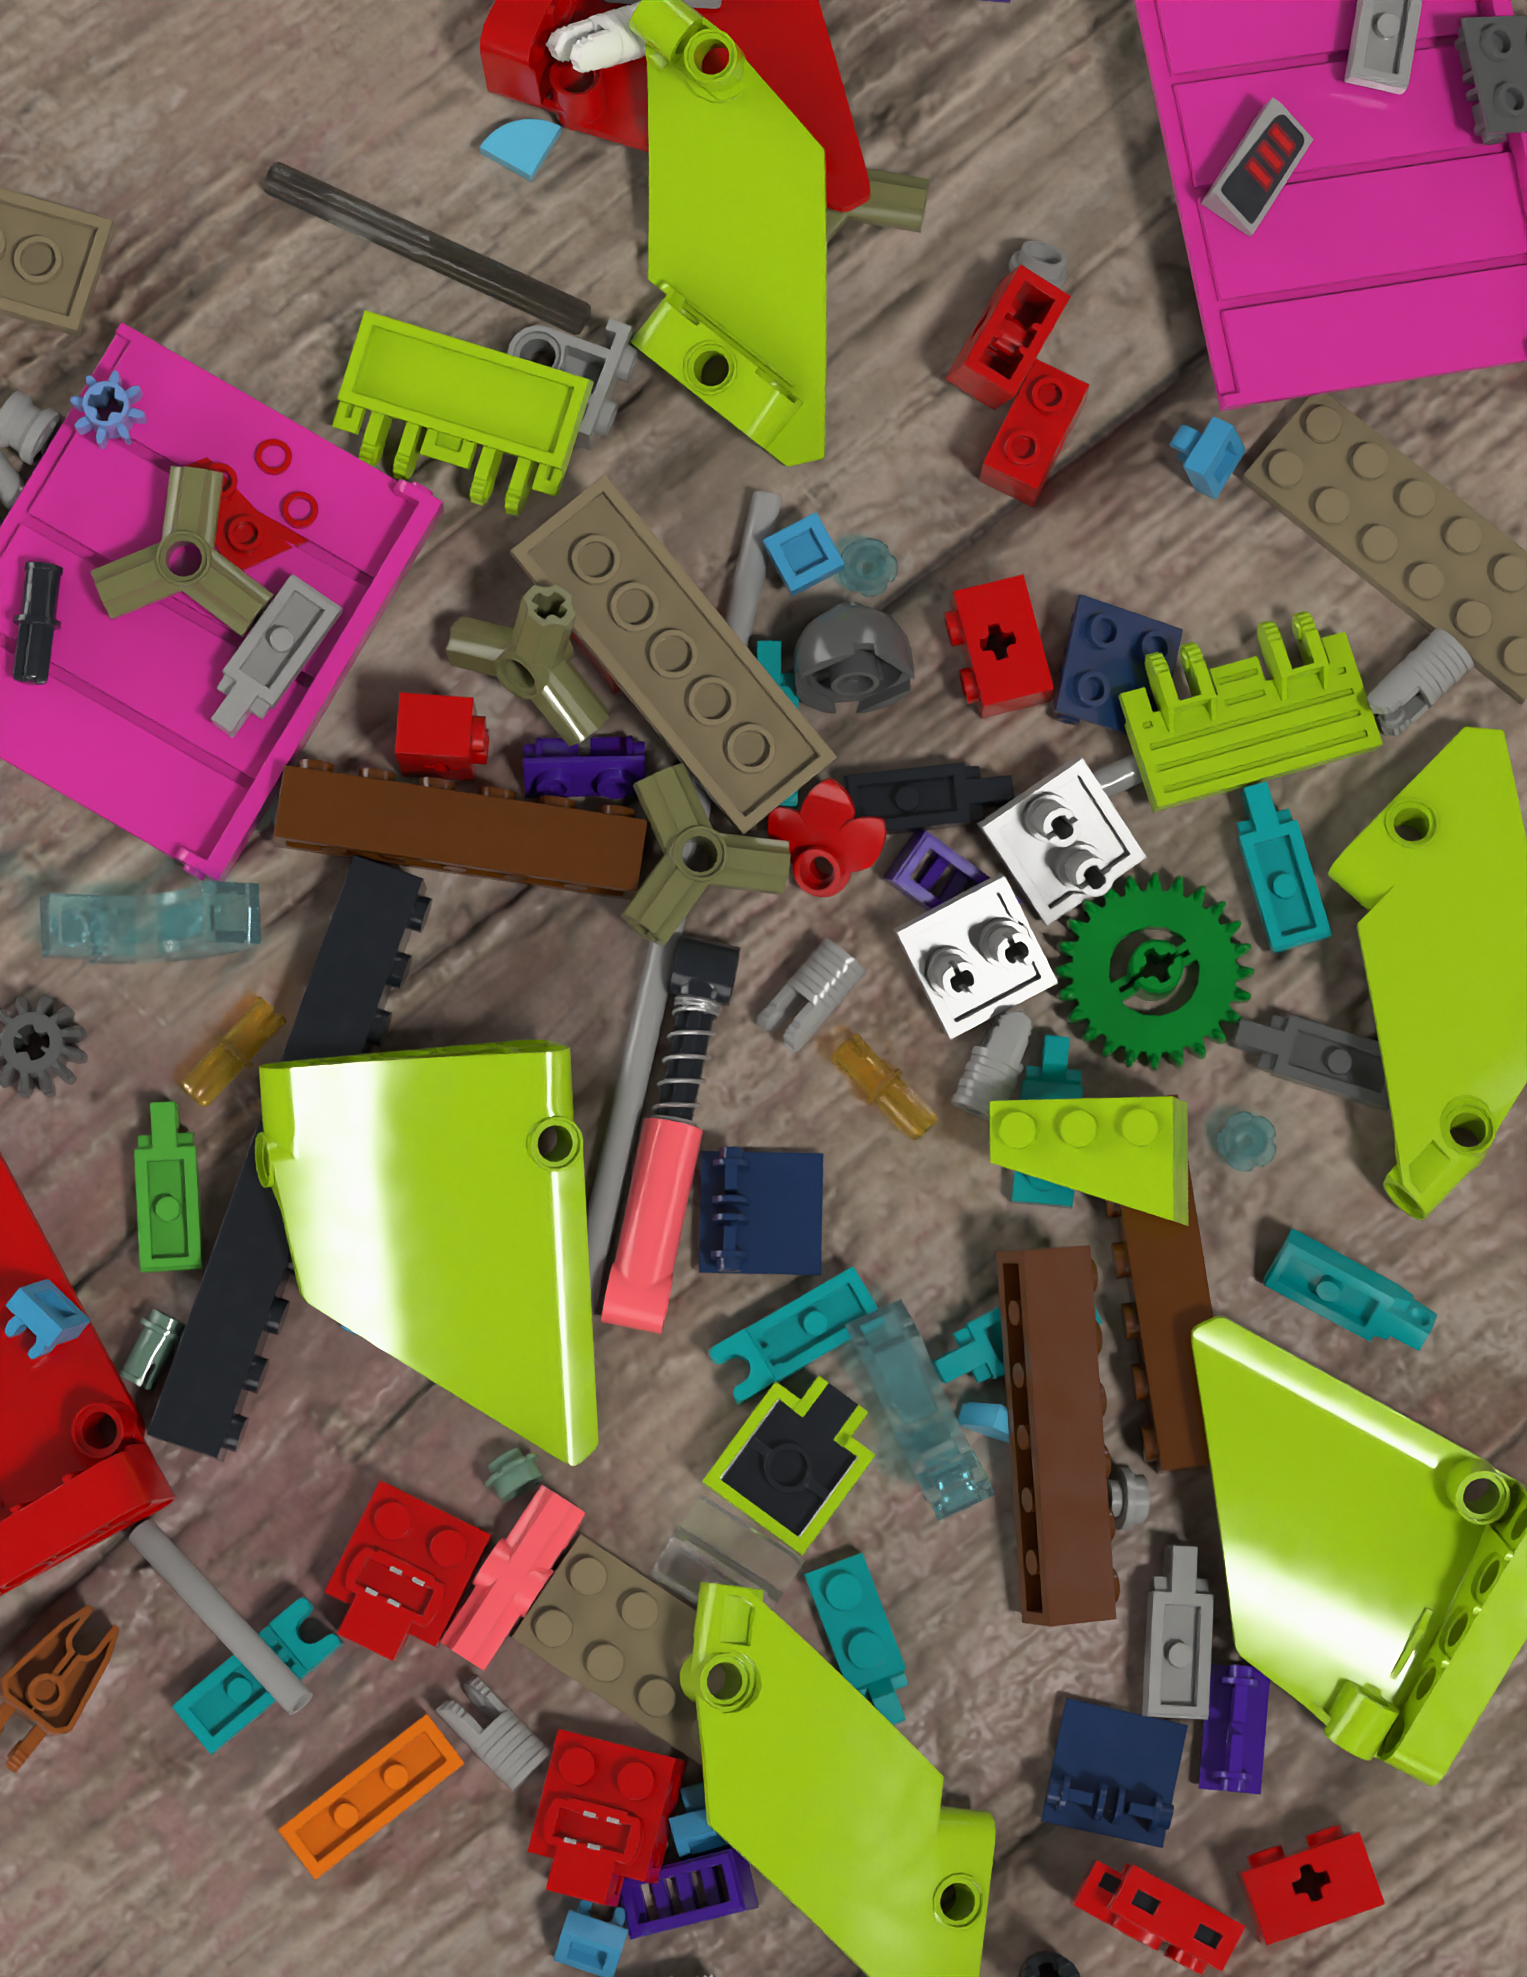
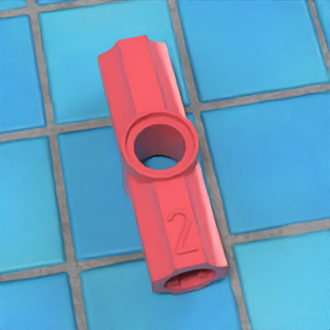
M541 1485L507 1539L502 1537L485 1560L472 1583L475 1586L474 1590L465 1604L456 1613L440 1642L483 1671H486L520 1616L525 1618L553 1576L554 1570L551 1568L562 1551L569 1545L568 1543L581 1526L586 1513L544 1485Z

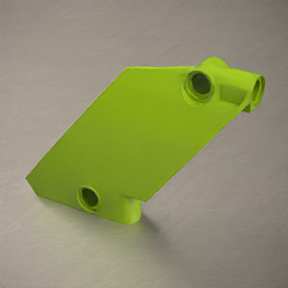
M641 0L634 10L628 25L629 29L645 42L647 60L649 135L648 280L667 295L630 342L788 468L825 459L827 398V203L825 149L748 63L743 51L727 33L718 29L683 0ZM715 48L727 49L729 51V62L726 68L714 75L703 73L702 60L704 56ZM714 357H725L729 365L726 379L719 385L706 386L701 377L705 363Z
M1464 727L1349 844L1328 872V876L1369 911L1358 922L1356 927L1381 1052L1395 1137L1397 1164L1386 1175L1383 1186L1387 1195L1402 1211L1420 1221L1426 1219L1470 1171L1481 1165L1495 1139L1498 1128L1527 1084V838L1504 730ZM1403 825L1411 826L1421 834L1422 839L1414 842L1406 841L1399 837L1395 832V828ZM1455 1128L1468 1129L1477 1137L1479 1144L1473 1147L1461 1146L1451 1137L1450 1130Z
M700 1582L693 1638H695L693 1653L689 1655L682 1665L680 1685L684 1694L692 1702L696 1703L707 1825L773 1884L868 1977H979L995 1848L996 1829L992 1814L985 1810L941 1806L944 1776L856 1688L763 1602L764 1590ZM720 1663L725 1671V1683L718 1693L712 1695L707 1687V1677L709 1671ZM953 1884L956 1890V1900L950 1911L943 1914L940 1899L943 1891Z

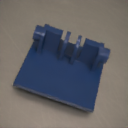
M1078 595L1075 612L1071 616L1072 626L1068 645L1063 653L1065 659L1060 667L1061 677L1057 696L1052 704L1053 711L1057 712L1056 720L1069 725H1079L1080 720L1127 735L1124 726L1126 719L1118 696L1121 693L1145 687L1152 711H1158L1145 670V655L1157 651L1162 653L1168 663L1173 679L1183 629L1084 595Z
M721 1147L719 1151H701L699 1273L821 1276L823 1153L744 1152V1148Z
M1066 1698L1040 1821L1163 1848L1166 1830H1169L1174 1810L1172 1801L1188 1725Z

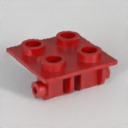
M268 439L259 445L256 451V464L262 472L268 475H279L289 468L292 461V452L285 442L279 439ZM278 446L284 450L286 460L281 466L272 468L263 462L262 453L267 447ZM205 457L186 466L225 473L230 478L231 482L224 475L215 546L220 554L242 571L291 549L292 547L288 542L296 547L309 542L306 538L259 512L237 489V475L229 465L213 463L208 457ZM299 491L291 493L285 498L282 505V517L289 526L303 529L312 525L316 520L318 504L312 495ZM297 499L309 502L312 507L310 517L305 520L292 518L288 511L291 502Z

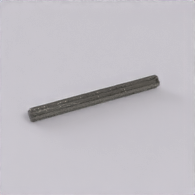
M274 162L265 176L263 183L264 191L272 197L573 335L581 334L586 327L591 315V306L577 297L282 162Z

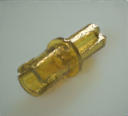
M257 996L250 1008L224 1036L218 1033L214 1037L217 1044L182 1081L181 1087L183 1091L202 1107L209 1106L243 1068L250 1070L254 1066L250 1060L276 1031L287 1023L286 1019L279 1012H273L275 1008L260 996Z
M856 1032L849 1038L850 1042L846 1040L833 1053L830 1061L846 1074L867 1096L865 1103L868 1106L876 1104L911 1140L916 1141L923 1138L938 1120L937 1114L901 1079L904 1072L900 1068L893 1070L862 1039V1036Z

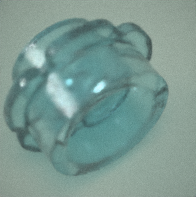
M868 538L857 543L853 542L841 554L845 568L839 572V577L842 584L851 592L860 591L865 597L878 596L887 590V584L894 581L897 576V560L890 554L888 546L880 540ZM865 563L873 565L874 569L871 573H865L862 570V566Z
M1238 1112L1230 1116L1226 1121L1227 1126L1225 1129H1221L1218 1132L1216 1142L1219 1153L1228 1158V1165L1237 1171L1250 1172L1255 1166L1264 1167L1270 1163L1277 1149L1273 1143L1276 1131L1272 1123L1265 1117H1257L1250 1112ZM1248 1136L1253 1140L1251 1147L1246 1148L1242 1145L1241 1140L1243 1137Z

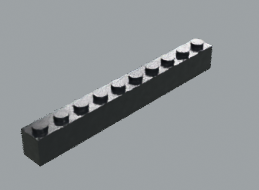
M356 855L353 856L280 1062L368 1054L372 1044L378 1047L382 1046L392 1018V1012L384 1010L392 987L399 990L402 989L412 962V955L404 953L412 930L419 933L423 931L432 906L433 899L425 896L427 888L423 878ZM262 1114L147 1435L154 1439L224 1462L227 1450L238 1451L244 1438L249 1417L240 1414L248 1391L258 1394L265 1379L269 1359L261 1355L269 1333L278 1336L281 1332L290 1306V1301L283 1299L282 1296L289 1276H295L279 1204L272 1187L264 1188L261 1185L256 1169V1137L258 1133L264 1132Z

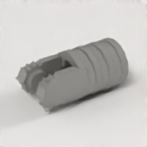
M1436 628L1414 651H1411L1402 662L1394 667L1378 683L1377 687L1368 693L1369 696L1366 699L1373 713L1379 714L1377 720L1385 736H1397L1403 733L1405 729H1408L1409 725L1421 717L1451 686L1455 685L1465 673L1473 668L1474 663L1468 652L1445 630Z
M824 938L820 945L757 1016L756 1024L765 1031L770 1030L774 1032L784 1024L786 1019L790 1018L802 1002H805L806 1005L794 1018L793 1023L789 1024L783 1035V1045L793 1053L799 1052L867 972L840 946L830 939Z
M1008 1010L1006 1014L1000 1013L997 1017L994 1016L993 1021L989 1022L990 1028L986 1029L980 1046H974L972 1049L970 1061L965 1066V1073L960 1078L957 1086L958 1090L956 1094L954 1093L951 1100L952 1105L973 1116L990 1121V1101L1011 1099L1010 1095L1012 1091L1014 1092L1017 1078L1021 1075L1024 1067L1020 1061L1029 1042L1028 1036L1032 1035L1030 1031L1033 1029L1031 1026L1032 1020L1028 1018L1024 1010L1014 1012Z
M474 1674L463 1685L465 1686V1693L468 1695V1698L491 1722L485 1730L469 1713H466L463 1707L453 1700H446L436 1711L439 1717L514 1792L549 1759L552 1751L479 1676Z

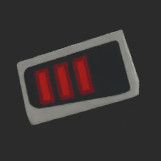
M1271 97L1256 116L1201 204L1251 237L1314 139L1282 103Z

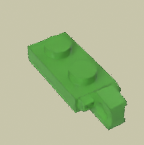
M175 1101L150 1103L152 1135H139L138 1149H134L140 1272L145 1274L204 1270L199 1161L194 1133H180L179 1106L175 1104Z

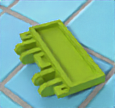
M365 310L337 400L340 402L332 427L359 435L366 410L372 411L362 446L360 447L359 459L375 468L381 460L393 419L406 422L392 471L394 478L405 481L410 479L414 473L420 454L470 470L477 445H482V452L469 495L470 502L482 506L488 502L492 495L504 453L518 457L509 488L505 495L504 505L505 513L518 517L525 508L531 488L535 491L558 497L594 382L584 377Z
M1301 611L1294 613L1291 622L1292 631L1304 666L1292 669L1278 626H1276L1275 622H1271V620L1258 623L1257 639L1271 679L1265 681L1257 656L1208 670L1198 643L1189 642L1180 645L1179 653L1180 663L1192 697L1180 701L1168 663L1163 654L1158 653V651L1146 654L1145 670L1158 711H1152L1145 687L1121 693L1118 698L1126 719L1124 726L1153 813L1371 752L1382 746L1383 742L1371 707L1366 699L1367 695L1346 632L1320 639L1310 612Z

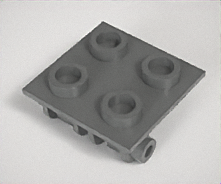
M1527 15L1466 17L1461 19L1462 27L1457 29L1459 39L1454 41L1455 49L1459 51L1463 73H1465L1462 76L1463 83L1476 85L1475 88L1466 93L1467 101H1479L1478 104L1471 107L1475 121V135L1482 136L1483 145H1493L1507 139L1506 134L1527 133Z

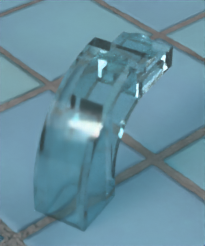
M201 881L177 891L134 896L48 893L40 897L42 958L89 959V964H143L210 958L255 947L261 944L259 883Z
M900 1299L845 1324L859 1361L898 1448L924 1500L928 1501L937 1520L944 1519L994 1496L995 1493L989 1478L957 1421L936 1375L921 1334L902 1300Z

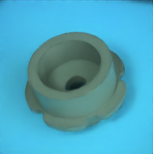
M519 1448L501 1455L487 1467L491 1476L486 1480L485 1487L489 1491L494 1490L501 1503L509 1502L526 1493L543 1479L542 1473L535 1464L539 1459L538 1455L530 1453L524 1457Z

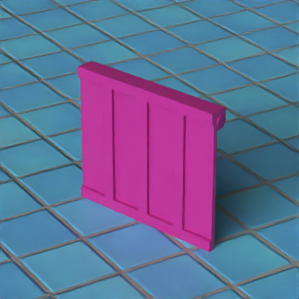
M1134 0L1220 411L1527 362V133L1506 134L1507 139L1503 142L1483 145L1482 136H1477L1474 133L1475 121L1471 108L1478 104L1479 101L1471 102L1467 101L1466 93L1475 88L1476 85L1463 83L1462 76L1465 73H1463L1459 51L1455 49L1454 41L1459 39L1457 29L1462 27L1461 19L1466 17L1514 16L1511 0H1423L1409 85L1407 90L1401 95L1344 82L1358 0ZM1273 97L1284 105L1314 140L1253 235L1249 237L1202 205L1201 202L1262 107Z
M121 322L115 332L114 339L91 376L95 378L97 383L109 381L112 372L118 371L122 381L121 387L124 391L138 385L143 393V397L138 402L132 404V407L140 409L146 414L147 423L133 424L129 431L132 444L127 445L121 437L109 439L108 445L103 450L97 444V433L94 429L87 434L80 435L74 425L86 414L72 407L0 526V759L184 865L182 870L200 881H204L207 878L222 887L279 791L284 765L293 766L442 516L444 512L443 501L432 496L433 492L418 482L412 481V483H409L402 479L398 481ZM87 383L80 393V397H84L89 389ZM110 399L107 408L97 407L102 421H108L111 412H122L116 399ZM268 439H279L289 446L292 452V461L285 472L279 475H268L258 468L256 464V451L262 442ZM269 446L263 451L262 460L267 466L276 468L285 462L286 455L282 448ZM205 457H208L212 463H225L234 469L238 479L237 489L259 512L309 540L308 543L299 547L287 542L292 547L291 549L244 572L275 596L293 574L343 609V613L274 710L270 709L263 720L251 713L234 738L214 726L211 717L226 698V695L217 689V686L224 677L222 671L253 628L244 637L240 636L184 592L177 593L115 620H111L91 574V571L161 542L171 466L184 467ZM224 473V475L227 477V479L231 482V480H230V478L228 477V475H226V474ZM299 491L312 495L318 504L316 520L312 525L303 529L289 526L282 517V505L285 498L291 493ZM297 499L291 502L288 511L292 518L305 520L310 517L312 507L306 500ZM184 545L177 548L170 559L172 572L177 576L183 577L193 575L199 569L202 562L200 549L193 545ZM26 562L50 563L64 568L60 580L56 620L61 621L62 624L60 630L54 631L49 677L44 685H26L14 681L12 677L18 625L13 624L12 621L14 615L20 614Z

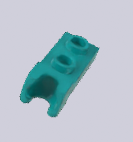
M854 1266L747 1327V1329L744 1328L716 1344L707 1353L714 1364H723L730 1359L738 1358L744 1360L749 1365L750 1374L748 1378L733 1390L734 1401L739 1406L770 1389L775 1381L779 1383L882 1323L884 1317Z
M306 1596L296 1600L258 1633L301 1681L310 1672H314L345 1644L342 1638L335 1634H328L313 1644H308L302 1639L300 1634L301 1624L314 1609L313 1603ZM233 1654L171 1707L207 1751L214 1755L277 1701Z

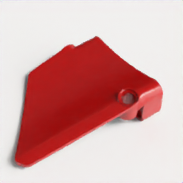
M496 0L483 25L480 37V56L489 93L554 112L559 122L572 131H580L649 153L646 56L617 64L613 67L581 73L573 69L571 59L569 62L566 60L562 62L552 57L548 46L545 45L551 33L561 29L563 26L567 27L569 24L588 19L593 15L603 14L607 11L632 4L608 3L604 0ZM722 0L720 8L717 9L693 8L732 38L743 51L748 63L825 149L827 208L838 212H849L866 203L871 198L870 181L819 0ZM725 48L710 50L702 60L703 73L714 75L724 70L729 62V51Z
M1 1152L0 1597L82 1551L162 1510L176 1499L171 1486L144 1438L145 1423L142 1414L138 1411L91 1321L78 1338L58 1344L49 1354L35 1359H31L27 1355L30 1348L36 1343V1335L28 1327L22 1334L11 1338L5 1334L7 1323L16 1316L6 1307V1304L20 1287L49 1279L87 1317L88 1315ZM107 1414L114 1419L117 1426V1436L111 1445L106 1444L100 1433L101 1421Z

